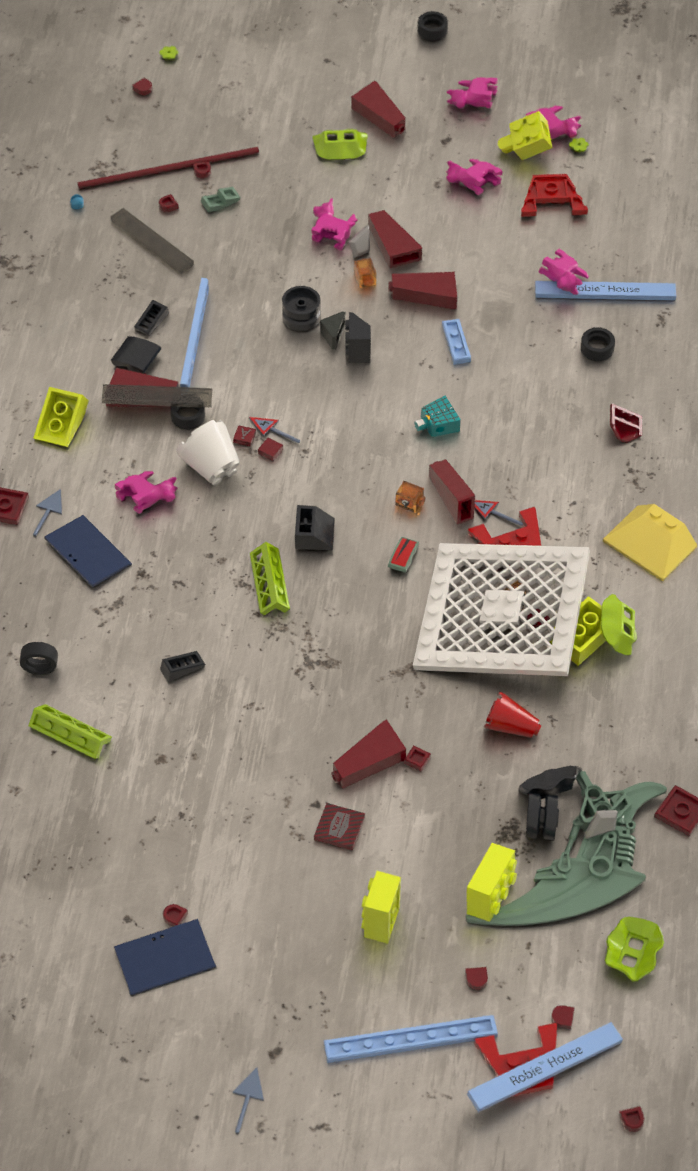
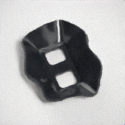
M578 766L548 769L541 774L527 779L519 785L518 790L528 796L529 793L540 794L541 799L546 798L547 795H556L573 789L574 780L583 769Z

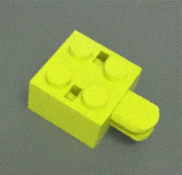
M540 111L509 123L511 134L500 138L498 141V147L503 153L507 154L514 151L521 160L552 148L548 121Z

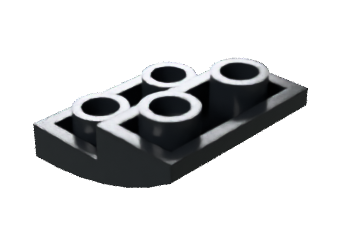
M128 336L112 357L111 362L115 366H127L129 371L145 373L162 348L148 340Z

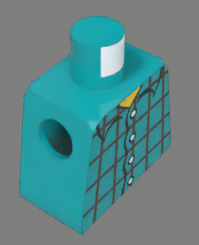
M446 395L422 407L421 419L414 421L417 431L427 429L432 437L460 432L461 419Z

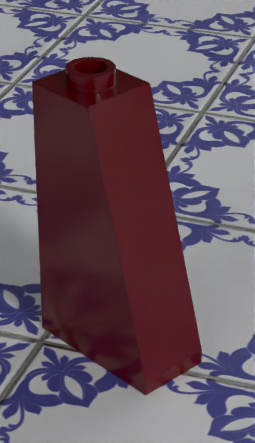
M375 80L351 96V109L391 137L395 138L405 131V116Z
M385 210L368 214L370 231L389 269L422 260V246Z
M455 272L392 274V280L388 281V290L392 292V299L453 310L457 309Z
M116 368L105 392V403L108 407H171L174 399L181 396V390L179 389L178 381Z
M446 459L430 464L429 478L456 524L474 519V492Z
M386 719L333 763L332 778L335 783L340 784L342 789L404 761L406 748Z

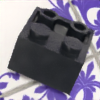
M349 312V320H345V330H349V332H345V344H349L345 345V356H349V363H370L371 325L353 312Z
M297 505L295 549L333 550L335 518L317 506Z

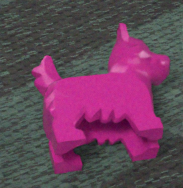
M477 77L473 80L459 81L458 84L468 87V90H448L447 94L451 96V99L447 100V103L453 104L459 109L464 108L468 104L491 109L492 102L490 101L492 95L496 96L497 86L494 85L498 83V78Z
M555 105L550 108H539L526 114L528 116L540 111L548 121L551 140L563 134L569 138H574L577 136V130L581 127V124H578L581 116L566 120L558 119L555 113L562 110V106Z
M469 159L473 166L465 169L452 161H447L449 166L446 171L447 181L458 184L461 182L477 195L483 193L484 190L481 187L487 182H492L494 186L501 184L502 178L499 176L502 175L503 170L494 167L491 163L481 162L478 159Z
M331 198L329 203H323L321 206L313 208V213L318 219L315 227L311 230L313 234L312 240L320 242L324 237L330 240L334 239L338 242L334 245V248L342 251L345 242L350 238L351 228L356 224L357 219L355 214H352L347 221L333 217L334 206L333 198Z
M561 249L555 251V254L561 257L560 259L557 257L554 260L549 257L544 258L541 264L546 266L548 270L541 266L538 273L557 282L559 289L578 295L576 286L582 285V281L575 274L587 279L589 276L586 271L578 267L577 261Z
M144 471L139 475L128 476L125 480L114 484L115 489L118 490L115 492L116 497L124 501L125 497L131 496L136 504L133 509L140 514L144 509L151 507L159 500L172 502L175 499L174 494L178 487L173 485L177 478L172 477L160 484L153 485L147 479L154 472Z

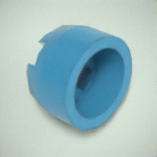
M75 194L70 198V206L73 209H81L84 206V200L79 194Z

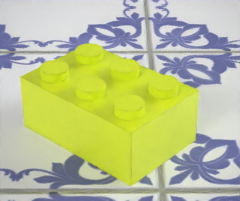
M589 596L580 605L571 661L578 666L606 641L601 630L602 606Z
M491 843L467 886V914L489 922L494 915L498 914L502 899L505 900L507 898L509 887L514 885L517 878V873H515L517 865L515 850Z
M376 871L375 877L369 880L368 896L365 895L361 907L363 911L361 918H363L361 928L364 929L365 938L388 944L400 909L401 877Z

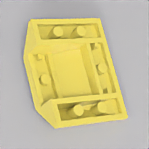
M655 504L638 505L603 538V542L661 581L666 579L697 548V544L686 525Z

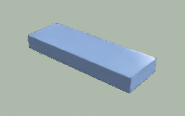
M460 320L442 321V328L453 364L471 362V355Z

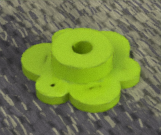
M165 46L159 53L164 59H175L176 55H178V50H176L175 46Z
M574 138L569 143V147L574 148L573 150L576 152L586 151L589 145L584 138Z

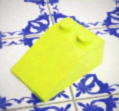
M49 387L33 439L68 447L84 418L89 400L82 394Z

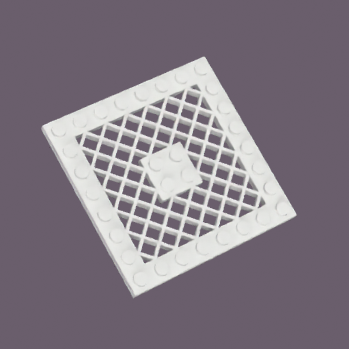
M440 543L414 657V670L568 676L590 555L589 547ZM466 565L468 568L461 572L459 569ZM482 566L486 567L482 572L478 571ZM503 566L505 569L498 573L496 570ZM522 567L524 570L517 574L515 570ZM540 567L542 571L535 574L533 571ZM557 568L562 570L556 575L553 573ZM472 573H474V574L476 575V576H474L473 578H471L470 580H468V579L466 578L467 576H469V575L472 574ZM492 573L494 577L487 580L485 577ZM511 574L513 577L506 581L504 578ZM530 575L532 578L525 582L523 578ZM548 575L550 579L543 582L541 579ZM462 580L464 584L457 587L455 584ZM481 581L483 584L476 588L474 585ZM500 581L502 585L495 588L493 585ZM519 582L521 585L514 589L512 585ZM538 583L540 586L533 590L531 586ZM555 583L559 585L554 590L550 588ZM470 588L472 592L465 595L463 592ZM545 590L548 594L541 598L538 594ZM459 595L461 599L454 602L452 599ZM478 596L480 599L473 603L471 600ZM535 598L537 601L530 605L528 601ZM553 598L556 602L549 606L547 602ZM467 603L469 607L462 611L460 607ZM543 606L545 609L538 613L536 609ZM456 610L458 614L451 618L449 614ZM475 611L477 615L470 619L468 615ZM532 613L534 617L527 621L524 617ZM551 614L553 617L546 621L544 617ZM464 619L466 622L459 626L457 622ZM478 621H480L481 624L479 627L475 624ZM540 621L542 625L535 629L532 625ZM451 626H453V627L455 628V629H454L453 631H451L450 633H447V632L445 631V630H447L448 628H450ZM469 627H472L474 629L468 634H466L465 630ZM490 627L493 631L486 635L483 631ZM508 628H510V629L512 630V631H511L510 633H508L507 635H504V634L502 633L503 631H505V630L508 629ZM529 629L531 632L524 636L522 632ZM548 629L550 633L543 637L541 633ZM459 634H461V635L463 636V637H462L461 639H459L458 641H455V640L453 639V638H455L456 636H458ZM478 635H480V636L482 637L481 639H479V640L476 641V642H474V641L472 640L473 638H475V637L478 636ZM499 636L501 639L494 643L492 639ZM518 636L520 640L513 644L510 640ZM537 637L539 641L532 644L530 640ZM447 642L452 644L446 649L442 647ZM468 642L470 646L464 650L461 646ZM486 643H488V644L490 645V646H489L488 648H486L485 650H482V649L480 648L481 646H483V645L486 644ZM504 644L509 646L503 651L499 649ZM526 645L528 648L521 652L519 648ZM545 645L547 649L540 653L538 649Z

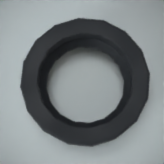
M436 11L421 14L417 23L418 34L423 39L430 41L444 38L448 31L447 17ZM434 23L441 27L432 29L424 25Z
M594 327L583 333L581 337V352L585 357L593 361H603L612 356L615 348V337L612 332L605 328ZM601 340L607 343L608 346L596 349L588 345V342Z
M188 394L175 398L170 407L172 422L175 426L187 430L200 426L205 419L204 402L199 397ZM185 407H192L199 411L190 417H183L177 413Z
M31 642L22 647L20 666L23 670L36 675H45L53 672L57 667L58 651L54 646L44 642ZM32 657H41L45 659H34Z

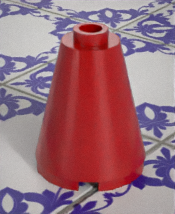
M499 691L497 696L501 698H497L494 701L486 719L489 724H484V728L532 738L533 735L537 736L541 725L538 724L539 719L506 694Z

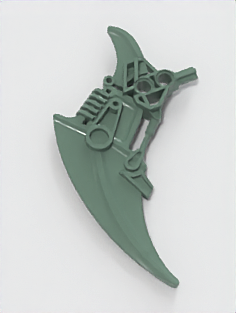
M581 771L576 777V781L582 789L581 796L584 802L580 814L573 820V826L568 837L569 841L560 859L553 860L549 867L537 869L534 882L539 883L520 898L500 907L498 914L494 915L490 922L469 914L466 915V922L498 926L533 925L553 922L593 911L632 891L646 881L645 874L631 868L636 846V838L630 835L635 832L636 823L632 819L636 811L644 803L659 795L666 794L667 787L656 782H642L624 790L603 792L599 786L591 783L585 771ZM586 810H587L588 814L590 815V817L587 818V819H586L585 816H584ZM617 810L615 830L588 839L584 837L577 857L570 858L569 853L579 830L582 829L583 832H586L596 811Z

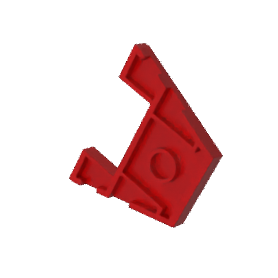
M567 174L533 175L521 209V217L536 216V203L570 202L572 215H588V207L583 204V199L577 194L576 188Z
M535 506L519 511V517L525 526L523 528L491 538L484 524L468 529V535L479 541L478 544L541 546Z
M557 1023L538 1026L537 1032L542 1045L539 1048L499 1055L494 1035L475 1039V1046L482 1052L484 1059L490 1064L496 1073V1077L556 1049ZM554 1076L513 1096L553 1089Z

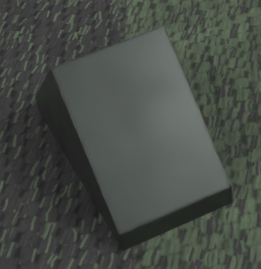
M342 311L320 320V333L332 349H336L345 327L346 312Z

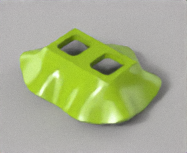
M356 129L325 130L320 134L313 135L312 139L319 157L328 160L358 158L365 154L368 134L359 132ZM336 134L337 140L329 141L327 135ZM344 134H354V139L345 140Z
M611 594L602 603L601 630L606 641L614 651L623 655H631L632 645L637 640L635 611L621 602L615 594ZM624 611L630 614V618L625 616ZM624 624L630 628V635L624 631Z
M636 917L622 918L606 939L607 954L605 956V963L611 968L626 974L631 981L640 980L643 976L654 970L656 966V952L662 949L664 945L661 928L656 923ZM632 938L644 943L641 950L629 947L628 944ZM627 955L637 960L635 966L629 967L622 964L623 957Z

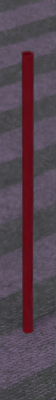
M257 146L77 182L78 189L192 167L193 163H212L259 153V148Z

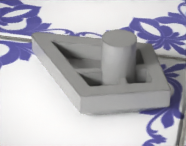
M366 225L348 241L354 258L370 252L369 225Z
M617 810L596 811L584 837L588 839L615 830Z

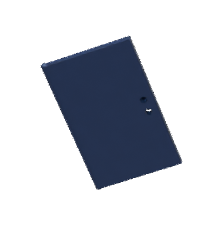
M84 515L44 536V539L91 587L98 585L132 565Z
M198 919L114 946L130 996L216 967Z

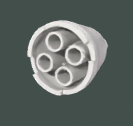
M212 420L191 432L192 435L187 439L186 443L184 441L181 442L176 449L179 457L209 483H212L213 486L219 484L226 475L228 477L233 476L237 472L236 467L240 464L227 427L222 420H219L217 423Z

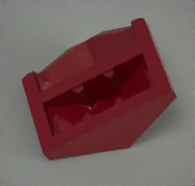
M612 403L610 405V426L617 439L627 443L642 436V416Z

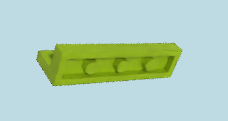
M265 542L250 552L260 613L266 615L275 608L285 613L290 610L279 548ZM262 553L260 561L258 562L257 555ZM263 566H264V567H265V571H264L262 577H260V572H261V570H262V568H263ZM267 582L268 586L265 592H263L264 584ZM270 597L271 603L266 606L267 599Z
M46 704L34 708L28 725L94 759L99 758L103 745L111 742L112 736Z

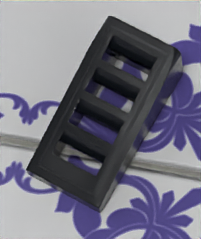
M152 300L135 324L134 329L150 336L168 315V307ZM142 325H145V326H147V327H149V328H148V329H145V328H143V327H141V326H142Z
M194 651L162 659L160 670L167 682H170L204 668L205 663L199 653Z

